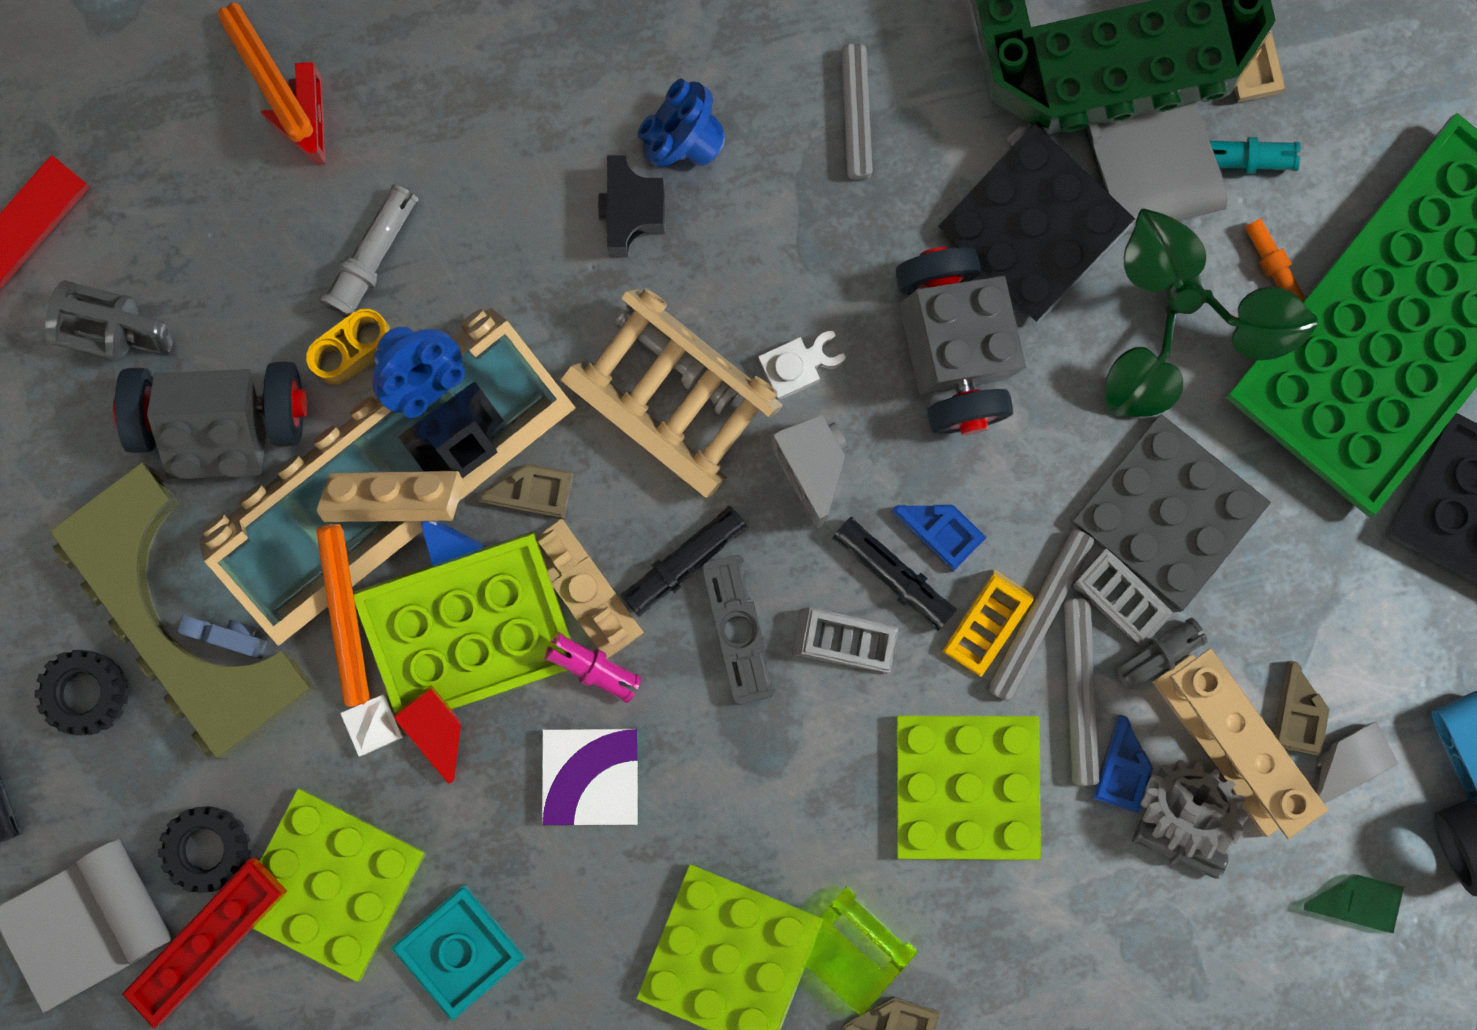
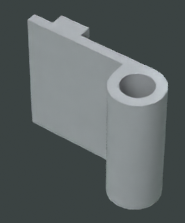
M1196 102L1181 105L1178 108L1165 112L1153 111L1135 115L1124 121H1107L1086 127L1106 191L1135 219H1137L1141 209L1156 211L1181 221L1227 208V195L1223 177ZM1135 224L1124 235L1132 233Z
M120 839L93 850L76 861V865L0 905V932L43 1013L154 953L173 940Z

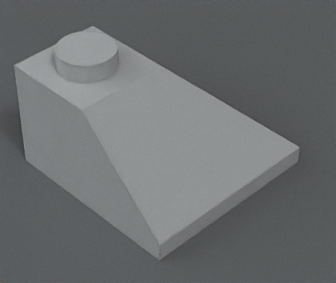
M823 415L777 432L773 435L772 449L816 529L824 526L845 458L842 449L848 447L838 425L835 422L828 425Z

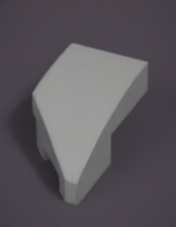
M1376 721L1366 724L1331 744L1330 751L1324 752L1322 756H1319L1317 766L1322 767L1318 790L1315 792L1324 804L1399 764Z

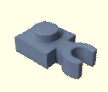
M183 615L177 631L179 634L262 659L267 644L266 640L254 637L257 630L256 627L230 619L227 628Z

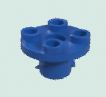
M682 78L676 80L670 86L664 103L655 115L648 116L642 122L638 130V138L644 141L643 154L646 160L657 167L669 166L679 159L680 161L689 159L698 166H705L719 155L725 142V133L717 118L711 115L713 97L707 87L696 81L688 83Z
M397 327L385 333L377 344L376 353L374 354L377 366L372 381L374 393L387 409L403 413L407 418H415L423 414L429 405L442 397L449 388L460 384L465 376V369L461 365L462 355L460 348L443 331L427 329L414 332L408 327Z

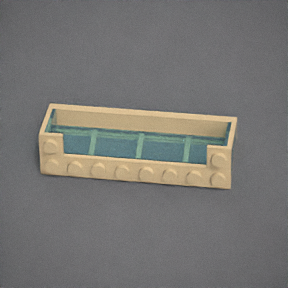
M492 307L486 312L483 309L475 311L461 323L460 327L463 330L452 339L460 348L462 355L461 365L465 369V376L460 384L449 388L442 397L429 405L423 414L415 418H407L403 413L387 409L378 398L375 400L370 396L364 399L350 412V415L353 417L339 429L335 425L326 429L314 440L313 444L316 447L303 458L295 455L288 459L276 471L279 477L265 488L261 484L253 487L240 499L239 503L242 505L228 517L224 514L217 516L203 528L202 533L204 536L199 540L204 562L278 646L328 607L316 534L317 528L329 524L341 525L344 531L352 587L423 531L421 521L323 522L316 510L329 473L424 472L398 436L475 381L504 422L497 427L492 436V444L498 453L462 478L464 486L460 501L576 408L510 323Z

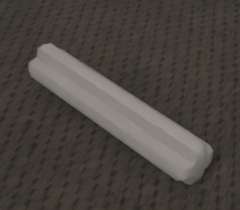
M847 44L842 48L847 176L850 179L856 180L867 179L872 175L867 48L864 44Z

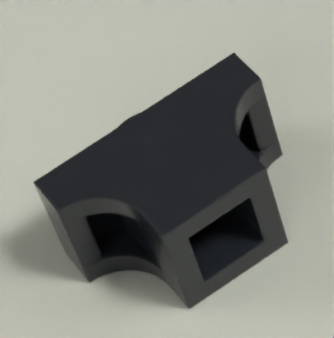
M607 155V193H599L598 195L599 221H607V248L610 257H628L631 245L644 235L665 234V188L663 178H645L635 174L627 164L626 155Z
M474 381L398 437L424 472L458 471L460 476L464 478L498 453L492 444V436L504 420Z

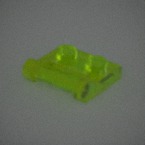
M846 886L819 916L824 918L806 966L862 1017L910 963L918 950L908 941L903 944L855 900L858 895ZM842 914L891 958L882 969L833 925Z

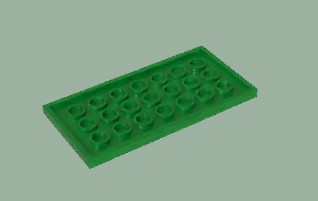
M1458 113L1448 119L1302 300L1305 306L1318 318L1317 327L1310 337L1300 347L1282 357L1271 360L1254 359L1225 395L1226 399L1368 517L1377 514L1477 387V129Z

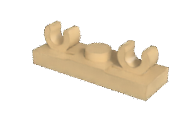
M563 519L536 537L554 589L597 649L606 653V659H610L644 634Z

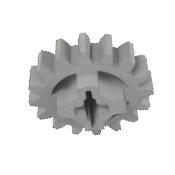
M1178 760L1174 769L1164 764L1157 775L1152 774L1144 789L1145 794L1140 801V805L1147 808L1143 816L1144 822L1156 823L1157 825L1152 835L1155 838L1165 835L1170 839L1168 849L1172 851L1179 844L1185 847L1186 857L1191 858L1195 850L1198 849L1201 850L1206 859H1211L1216 849L1223 855L1227 853L1232 843H1237L1245 829L1243 824L1248 818V812L1241 809L1245 798L1242 795H1232L1231 791L1235 786L1234 781L1222 783L1218 779L1220 770L1217 768L1208 774L1203 772L1202 762L1197 761L1193 769H1188L1183 760Z

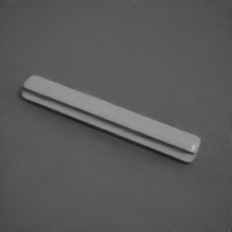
M1076 529L1069 533L988 686V691L992 695L1004 701L1012 699L1094 544V539L1088 534Z
M1072 598L1064 603L1072 782L1078 786L1096 785L1099 782L1091 602L1086 598Z

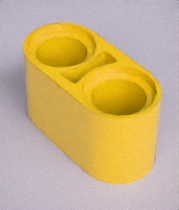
M359 309L353 312L309 346L306 354L309 369L321 381L331 386L348 382L375 362L374 354L376 353L377 344L381 337L391 330L389 324L377 311ZM367 324L379 325L380 333L374 342L363 344L358 341V334L363 326ZM331 351L341 352L342 361L340 366L330 372L322 371L321 360L324 355Z

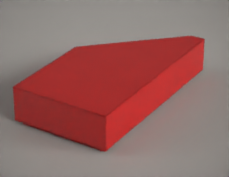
M431 685L394 713L393 718L445 781L450 784L455 779L461 720Z

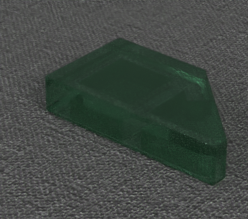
M1353 874L1307 901L1303 910L1393 934L1404 887Z

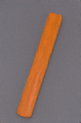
M230 3L227 7H221L218 11V17L223 28L290 140L300 142L304 137H310L313 127L310 124L309 118L241 6L236 3Z
M340 524L324 525L317 528L316 534L342 697L346 706L355 707L360 704L364 705L369 701L370 697L344 531Z

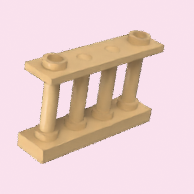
M647 288L643 291L639 289L626 291L621 299L634 309L628 320L596 363L590 362L587 365L585 362L571 365L560 381L705 498H708L716 493L727 479L719 471L721 468L720 460L757 412L760 410L770 417L778 413L783 404L775 399L778 393L770 384L757 376L753 380L750 379L665 311L667 303L656 293ZM651 322L671 340L633 391H626L623 394L610 383L612 380L610 374L647 324ZM687 351L708 369L668 422L663 420L659 423L646 412L649 408L646 403ZM724 381L742 395L744 399L704 451L698 450L696 453L683 442L685 438L683 432L720 383Z
M1212 648L1197 658L1194 654L1188 655L1175 664L1173 670H1167L1152 681L1214 769L1220 770L1221 779L1224 782L1234 781L1235 786L1231 791L1232 794L1244 796L1245 802L1242 808L1248 812V816L1263 837H1268L1280 829L1284 836L1290 839L1329 811Z

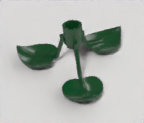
M1141 209L1125 248L1123 257L1124 269L1127 277L1135 286L1151 292L1166 291L1169 304L1166 307L1167 317L1162 349L1159 356L1156 357L1148 348L1134 347L1125 351L1115 360L1105 382L1104 397L1109 412L1115 416L1147 417L1165 412L1178 401L1183 391L1182 373L1177 366L1166 362L1170 355L1175 318L1178 313L1192 314L1200 309L1204 303H1208L1227 324L1236 326L1232 336V344L1235 350L1243 356L1255 360L1276 359L1294 351L1313 333L1317 327L1318 318L1305 306L1299 297L1288 290L1278 287H1263L1252 291L1239 303L1238 317L1231 315L1214 297L1211 290L1204 289L1200 273L1205 268L1206 251L1200 238L1186 225L1170 216L1148 209Z

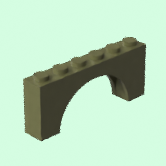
M140 463L51 529L50 533L58 542L53 546V549L69 569L75 566L84 577L85 581L80 585L88 598L96 606L103 603L113 618L108 621V624L116 636L125 644L131 641L140 656L136 658V662L144 674L151 681H155L158 678L168 692L164 696L168 707L179 719L186 716L196 730L191 736L199 749L207 757L214 754L217 759H228L317 692L318 689L289 652L281 650L274 656L251 665L219 666L195 656L169 633L162 623L151 598L148 563L150 551L160 527L180 504L156 471L150 466Z

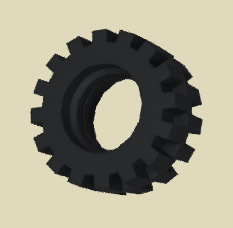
M72 650V652H63L56 655L57 659L54 661L49 660L44 666L46 668L45 673L38 675L36 682L40 683V687L38 690H35V698H38L40 705L36 707L39 714L45 715L46 719L44 721L66 734L94 735L100 733L99 731L107 730L113 726V721L116 718L120 719L124 713L121 710L123 703L127 704L129 697L125 695V688L129 687L127 680L123 679L121 675L123 673L119 665H115L111 658L94 651ZM78 673L91 674L100 686V697L97 704L85 713L72 711L64 700V689L67 681Z
M210 806L195 807L179 813L178 817L171 819L166 825L168 829L161 834L159 840L162 841V848L158 849V857H162L163 864L161 868L163 872L169 874L171 877L169 880L174 885H179L183 887L182 890L188 892L208 893L220 890L246 863V860L250 858L251 850H248V842L251 841L249 834H246L243 829L245 826L241 820H237L233 816L234 814L227 810ZM201 829L214 831L220 836L224 845L221 861L209 870L196 868L189 862L186 855L188 839L193 833Z

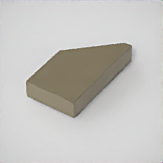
M526 463L493 488L480 494L478 502L485 505L565 519L573 472Z
M1287 661L1273 734L1285 750L1322 756L1330 709L1320 694H1317L1301 671L1303 669L1298 662Z
M893 996L845 1022L841 1030H935L940 1011Z

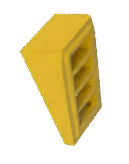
M994 569L945 644L942 652L982 677L1033 602V594ZM995 589L1017 602L1013 609L991 596ZM984 605L1006 618L1003 625L981 612ZM974 621L996 635L992 642L970 628ZM963 637L986 650L982 658L959 644Z

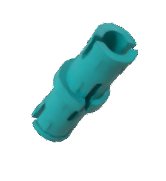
M1248 137L1246 142L1209 140L1219 168L1245 169V174H1255L1257 169L1299 170L1300 156H1297V153L1301 152L1300 142H1258V137Z

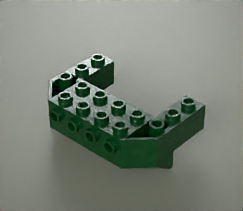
M971 0L983 53L982 69L992 101L1031 125L1035 123L1047 135L1057 132H1074L1084 129L1089 125L1107 121L1119 122L1139 114L1153 111L1165 112L1198 101L1210 102L1224 98L1232 93L1266 41L1276 21L1271 0H1151L1031 27L1025 0Z

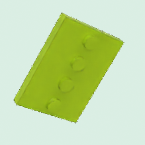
M534 531L353 591L355 606L395 713L431 685L450 708L455 709L566 671V669L544 659L548 646L564 655L567 653V651L550 642L555 634L560 632L569 639L571 637Z

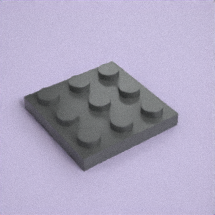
M1160 414L1071 523L1080 531L1092 537L1094 542L1102 549L1107 548L1133 574L1181 612L1189 605L1271 502L1164 415Z

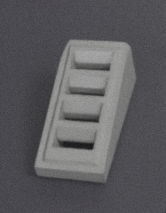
M1107 548L1097 555L1072 584L1076 591L1084 598L1089 599L1095 608L1140 648L1147 644L1149 639L1155 635L1173 614ZM1108 569L1114 575L1098 591L1093 584ZM1120 582H1123L1127 586L1126 590L1111 604L1106 597ZM1136 594L1142 600L1125 618L1119 611ZM1148 606L1151 607L1156 613L1138 630L1133 623Z
M812 607L804 608L799 613L792 654L829 663L891 673L899 627ZM818 622L822 623L818 647H815L813 643ZM835 626L841 627L837 651L830 650ZM854 629L860 630L856 655H851L850 648ZM872 633L879 634L875 660L868 658Z

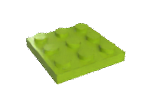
M897 715V859L1041 860L1040 716Z
M298 788L260 860L263 866L288 892L253 929L356 982H360L427 852L302 788Z
M690 864L636 999L707 1030H781L824 918Z

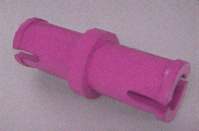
M560 632L555 634L550 641L567 651V653L564 655L548 646L544 659L579 676L580 683L586 686L594 684L620 698L625 703H628L635 695L634 692L620 685L619 681H623L638 689L641 676L606 659L607 655L605 652L599 649L591 651L565 637Z

